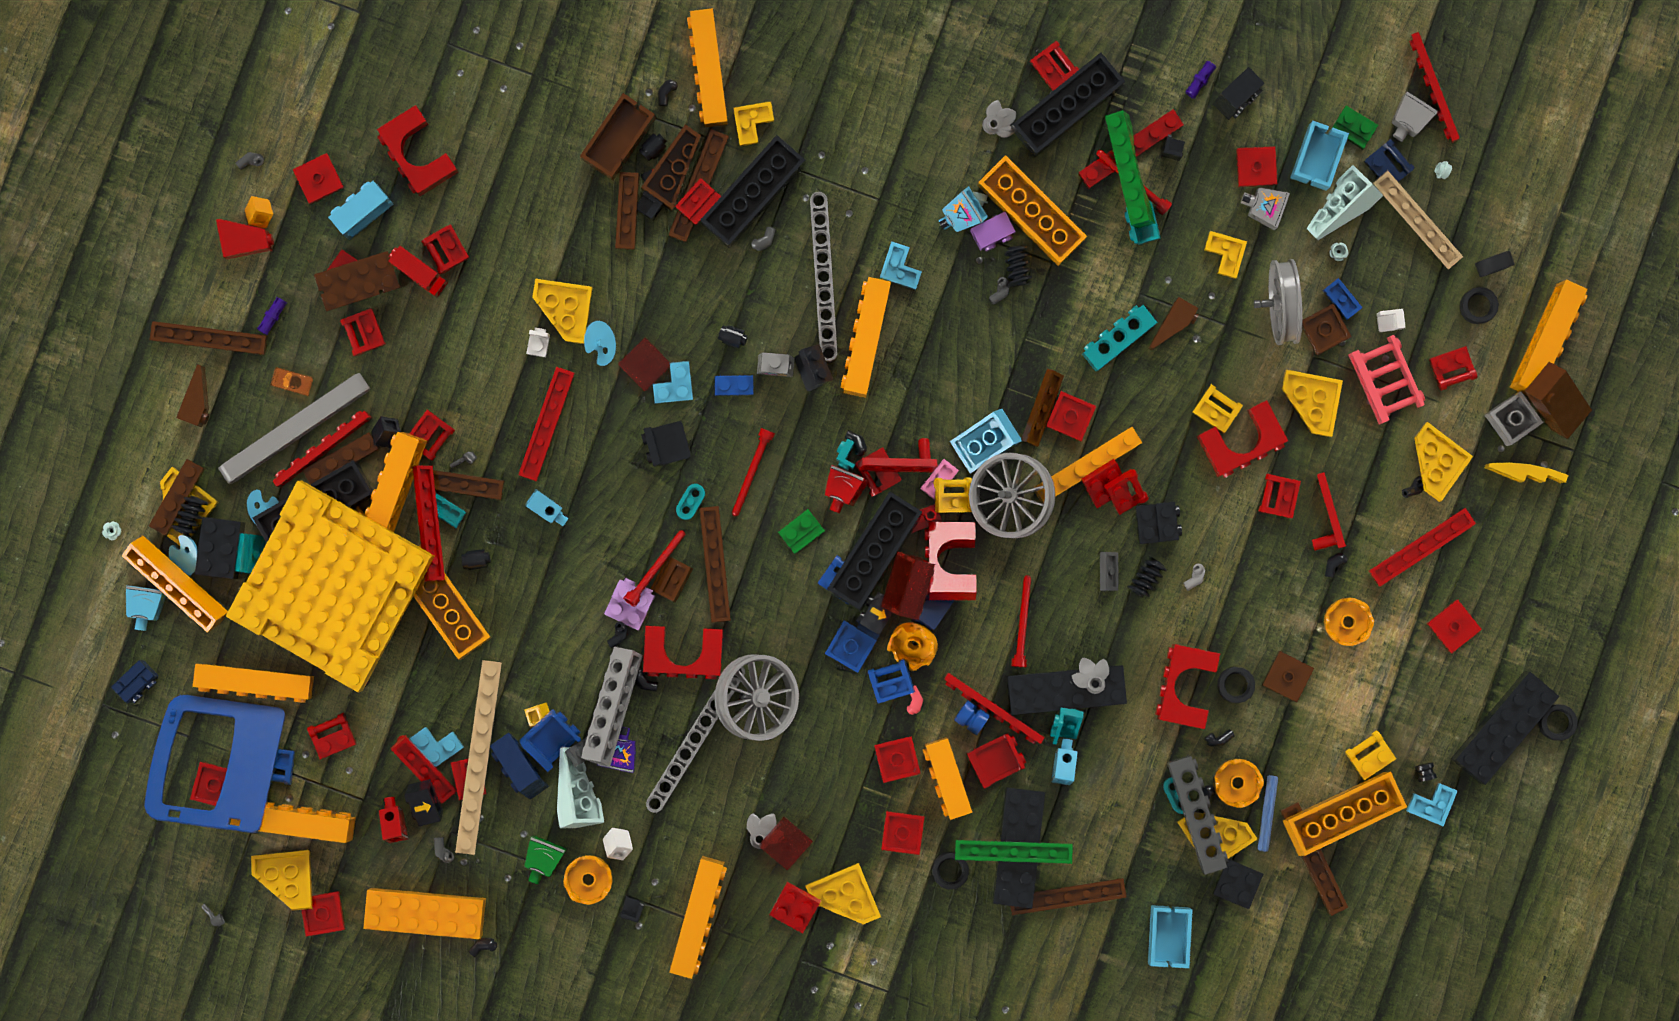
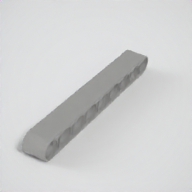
M815 192L810 198L819 344L822 352L826 349L834 351L832 358L825 357L826 362L831 363L837 358L828 201L824 193ZM821 197L824 200V204L816 206L813 202L814 199ZM816 217H824L825 223L823 225L816 224ZM819 235H824L827 238L824 244L816 242V238ZM820 254H825L828 260L825 263H820L817 257ZM821 273H826L829 275V280L821 282L818 276ZM822 292L830 294L831 297L828 301L820 299L819 296ZM829 311L832 317L829 320H823L821 313ZM825 330H830V331H832V333H833L832 338H830V339H825V338H823V337H822L823 331H825Z
M360 373L353 375L226 461L218 468L229 485L233 484L370 391V387Z
M743 666V667L741 668V670H742V674H743V676H744V675H745V668H744V666ZM733 677L730 685L737 688L741 681L738 677ZM731 690V692L727 694V703L729 702L735 691ZM715 691L648 797L646 807L650 812L657 813L664 807L719 717L716 710L711 707V702L715 699ZM703 716L711 718L710 726L705 727L701 724ZM697 732L701 735L699 743H694L691 740L692 733ZM682 749L690 750L691 757L689 759L681 757ZM673 765L680 767V775L674 776L671 774L670 769ZM662 782L670 784L671 789L669 792L661 790L660 785ZM653 798L660 800L661 805L657 809L652 808L650 805V801Z

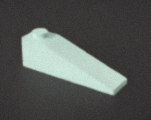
M1354 165L1336 182L1337 187L1332 194L1329 193L1326 199L1328 201L1323 209L1318 210L1307 227L1308 231L1317 240L1366 212L1383 197L1382 193Z
M571 747L560 748L557 799L560 828H578L604 823L602 805L599 797L596 798L592 788L594 785L592 781L589 782L585 773L586 766L584 762L574 767L565 753Z

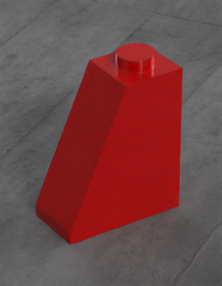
M216 219L223 257L227 260L272 251L271 245H274L272 234H269L267 230Z

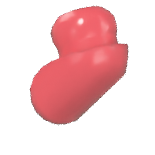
M914 685L915 692L910 694L912 697L911 704L907 706V711L911 715L919 713L923 704V698L916 685Z

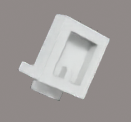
M535 328L534 331L530 330L526 354L546 358L550 334L546 333V329Z

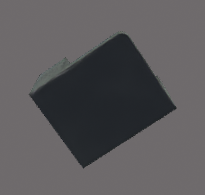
M1168 134L1161 156L1180 161L1183 156L1182 152L1185 141L1171 138L1172 135Z
M644 190L643 196L638 202V211L654 221L663 209L664 204Z
M380 416L371 431L375 446L392 448L390 443L393 435L401 432L398 419Z
M627 896L620 917L638 923L645 902Z

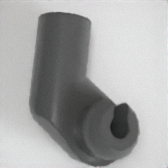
M766 227L764 237L754 239L751 243L752 248L762 251L770 247L776 229Z
M1005 277L998 279L997 292L989 297L993 305L1009 294V281Z
M444 837L434 838L436 857L445 863L452 862L454 854L444 847Z

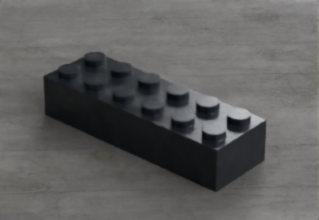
M1100 52L1014 122L1011 129L1031 154L1036 157L1124 85L1125 80Z
M776 135L701 218V224L730 249L806 164L805 159Z
M354 460L310 484L350 508H354L371 498L373 488L360 465ZM288 498L252 517L266 543L281 517L280 513Z
M889 491L827 590L861 612L923 515L922 511Z
M1123 665L1109 666V675L1104 680L1105 688L1098 694L1090 693L1087 688H1079L1075 685L1072 675L1080 673L1079 669L1007 676L1010 714L1059 711L1061 708L1080 709L1127 704ZM1092 681V686L1097 688L1099 683Z
M1524 671L1452 756L1451 760L1477 782L1486 785L1560 696L1533 673Z
M1005 788L999 842L1040 843L1045 792ZM997 861L992 903L1032 908L1037 862Z

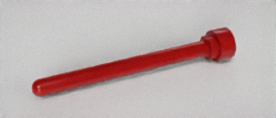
M1098 150L1096 155L1118 173L1116 161L1104 151ZM1144 186L1148 199L1156 205L1157 212L1163 216L1172 206V203L1167 199H1160Z
M763 428L760 429L758 434L760 442L732 510L733 516H738L766 445L774 438L775 433Z
M680 530L636 588L628 591L623 597L629 605L636 607L640 602L639 598L642 591L684 538L685 532L683 530Z
M1029 575L1024 576L1017 651L1011 662V666L1027 667L1024 648L1031 577Z

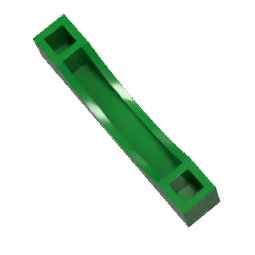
M1123 110L1106 115L1107 127L1131 226L1138 229L1155 224L1151 204L1138 168L1134 147V132L1130 116Z

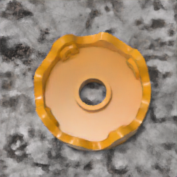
M1343 598L1335 601L1327 609L1324 617V626L1328 636L1334 642L1340 645L1354 646L1366 641L1370 637L1374 626V619L1370 612V607L1365 602L1355 598ZM1347 616L1353 619V625L1349 628L1343 624V620Z
M907 622L897 626L893 631L887 650L893 652L897 662L905 659L909 669L916 671L923 665H930L938 650V643L935 635L927 627L918 623ZM910 641H915L918 645H913Z
M1231 759L1224 762L1217 769L1213 785L1221 801L1233 807L1243 808L1259 798L1264 780L1260 771L1253 763L1244 759ZM1236 777H1240L1243 781L1240 788H1235L1232 784Z
M593 855L578 857L568 865L563 882L569 897L573 901L591 905L606 897L611 889L613 876L610 867L604 860ZM591 874L594 877L593 884H585L583 881L584 875Z

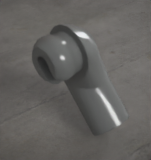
M248 152L235 164L240 170L248 164L261 166L264 163V157L258 153Z

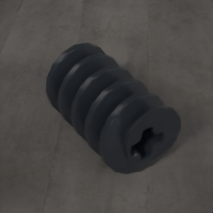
M1025 245L1006 248L1008 251L1004 253V256L1010 257L1005 260V263L1010 264L1006 270L1012 272L1008 275V279L1013 280L1009 282L1011 287L1031 284L1027 282L1032 276L1026 275L1027 272L1031 271V268L1025 267V265L1030 263V261L1024 260L1029 255V253L1023 252L1024 249L1028 248Z
M193 495L191 497H184V500L188 503L180 505L184 509V511L177 512L181 518H174L178 525H171L172 529L191 537L189 533H196L192 526H199L195 519H202L199 512L206 511L202 505L209 504L207 501Z
M1149 556L1151 561H1144L1147 567H1140L1143 573L1137 572L1135 574L1139 580L1132 579L1131 581L1134 586H1127L1128 589L1142 598L1143 596L1150 597L1147 590H1155L1151 584H1159L1156 577L1163 578L1160 571L1167 572L1166 567L1151 556Z

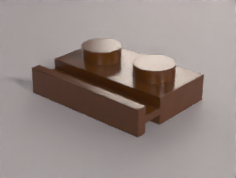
M669 556L660 569L650 590L676 603L693 568Z

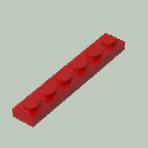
M1419 32L1411 35L1412 40L1409 43L1412 51H1417L1419 56L1416 58L1419 69L1423 68L1426 74L1423 76L1426 87H1431L1432 93L1430 97L1433 105L1436 103L1438 105L1439 111L1437 116L1439 121H1444L1446 126L1443 129L1446 139H1451L1452 143L1459 141L1460 137Z
M1174 109L1134 135L1136 157L1184 125ZM1111 150L1107 155L1116 161L1114 152ZM1099 158L1078 172L1088 189H1090L1115 171Z
M556 367L520 468L519 476L538 481L575 373Z
M366 411L355 413L351 417L352 421L338 426L336 433L332 436L330 434L325 436L321 440L322 443L317 447L313 446L305 452L307 455L302 459L299 457L290 463L291 467L286 471L285 469L279 471L275 475L276 478L273 480V483L279 488L283 487L300 474L303 469L312 465L371 420L372 417Z
M417 465L413 466L412 469L421 548L435 556L424 578L425 582L445 580L433 466Z
M1463 508L1368 571L1378 587H1380L1476 523L1467 509Z
M947 673L944 677V680L947 681L945 683L946 686L954 691L958 688L963 692L961 696L970 702L972 699L979 702L977 705L985 712L989 709L995 713L993 717L1001 723L1004 720L1010 723L1009 728L1019 734L1020 731L1027 735L1025 739L1034 745L1036 742L1041 744L1045 738L950 673Z

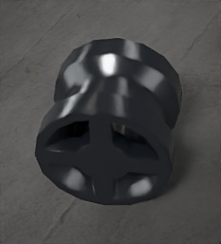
M1433 762L1414 767L1419 775L1417 778L1418 782L1437 778L1436 773L1433 771Z

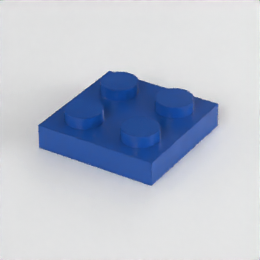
M843 621L825 654L858 673L877 640L861 632L848 622Z

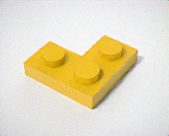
M771 102L733 108L740 146L758 144L756 125L774 122Z
M1213 231L1209 232L1204 250L1222 255L1217 274L1234 279L1237 278L1247 241Z

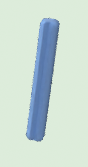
M1272 775L1267 776L1258 841V850L1268 852L1278 784V777Z

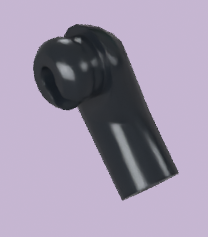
M1228 729L1219 737H1215L1213 733L1208 734L1205 737V741L1210 747L1222 746L1234 738L1235 735L1232 730Z

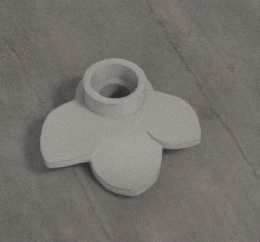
M999 100L992 102L986 109L987 117L983 120L982 124L984 131L988 134H997L1003 138L1011 136L1014 132L1010 125L1016 118V111L1010 108L1002 109ZM991 121L994 122L995 127L990 125Z
M1082 658L1079 663L1080 673L1072 675L1073 682L1079 688H1087L1090 693L1098 694L1102 692L1105 688L1104 680L1109 675L1107 661L1102 659L1095 665L1091 660ZM1092 681H1097L1099 686L1094 688Z
M753 813L749 816L747 830L751 834L750 843L753 847L762 849L768 844L777 843L782 838L784 832L775 829L777 821L774 813L764 816L761 820ZM762 836L763 842L758 843L756 837Z

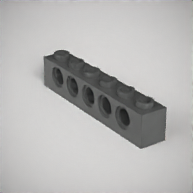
M1188 755L1167 762L1202 873L1206 875L1227 868L1228 857L1226 852H1222L1220 844L1223 843L1220 833H1216L1214 828L1217 823L1214 815H1210L1208 809L1211 806L1207 795L1204 796L1202 791L1205 786L1202 777L1198 778L1196 770L1199 767L1196 759H1192ZM1185 772H1190L1192 778L1189 782L1185 783L1182 780V775ZM1192 790H1195L1198 794L1197 799L1194 801H1190L1188 798V794ZM1197 809L1203 810L1204 815L1201 819H1195L1194 812ZM1207 827L1210 831L1209 836L1202 838L1200 831L1202 828ZM1209 846L1215 847L1216 851L1213 856H1207L1206 849Z

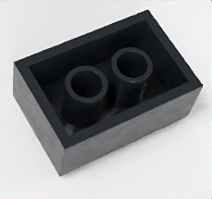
M1248 67L1220 93L1213 105L1228 120L1232 117L1236 119L1247 106H1250L1263 91L1261 88L1265 83Z
M202 517L195 574L238 579L239 572L235 571L239 535L245 532V522Z

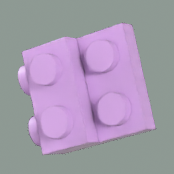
M625 578L624 581L619 580L604 615L621 621L639 631L655 596L652 595L653 590L645 587L640 594V602L637 606L629 605L623 597L628 591L636 588L634 586L636 582Z

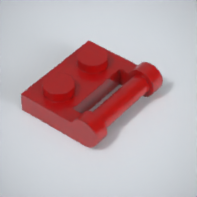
M1058 41L1052 43L1030 60V63L1052 91L1079 70L1062 51ZM1054 52L1069 71L1065 74L1050 53Z
M451 224L421 241L431 254L440 275L470 259ZM436 240H438L449 260L446 264H444L433 244Z
M372 308L340 320L347 332L354 357L386 345ZM353 322H356L365 344L364 346L360 347L352 326Z
M1466 346L1429 359L1440 391L1446 390L1448 386L1478 378ZM1466 367V373L1443 379L1442 374Z
M426 410L409 434L427 440L428 443L439 427L444 429L429 450L426 448L423 450L422 454L433 461L437 451L449 435L455 432V429L431 411Z
M882 447L865 458L889 457ZM860 460L854 463L856 469H858ZM859 471L863 478L869 480L867 485L872 497L902 481L898 472L875 471L882 483L877 488L868 471Z
M1134 469L1128 470L1104 485L1119 515L1139 503L1147 502L1149 498L1147 493L1143 491L1137 479L1138 474ZM1128 481L1131 482L1136 492L1134 496H1131L1125 484Z
M1266 474L1265 491L1262 505L1259 506L1258 512L1293 519L1301 481ZM1274 482H1278L1279 488L1275 507L1270 508L1269 504Z
M340 713L336 718L317 726L307 727V731L320 759L357 744L344 713ZM339 724L342 725V730L319 739L317 733Z

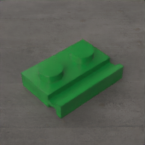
M1345 106L1332 128L1349 133L1347 140L1363 150L1378 124L1350 107Z
M807 509L778 533L793 553L796 554L825 530L809 509Z

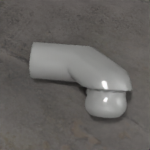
M1195 564L1193 566L1192 578L1183 583L1188 591L1204 581L1205 568L1203 565Z

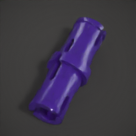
M1206 61L1199 73L1193 77L1194 80L1185 93L1195 99L1201 88L1206 86L1207 80L1217 67L1210 61Z
M276 297L272 306L264 313L265 317L257 327V330L268 335L272 326L280 319L279 316L287 302Z

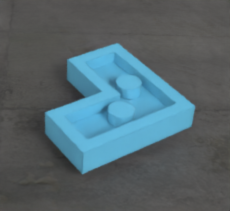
M891 241L879 279L916 290L922 271L904 266L910 247Z
M689 361L670 363L672 382L653 384L655 403L693 400Z
M425 727L410 738L435 767L464 748L454 732H451L437 742L429 729Z
M1438 783L1432 800L1413 793L1406 811L1444 826L1457 790Z

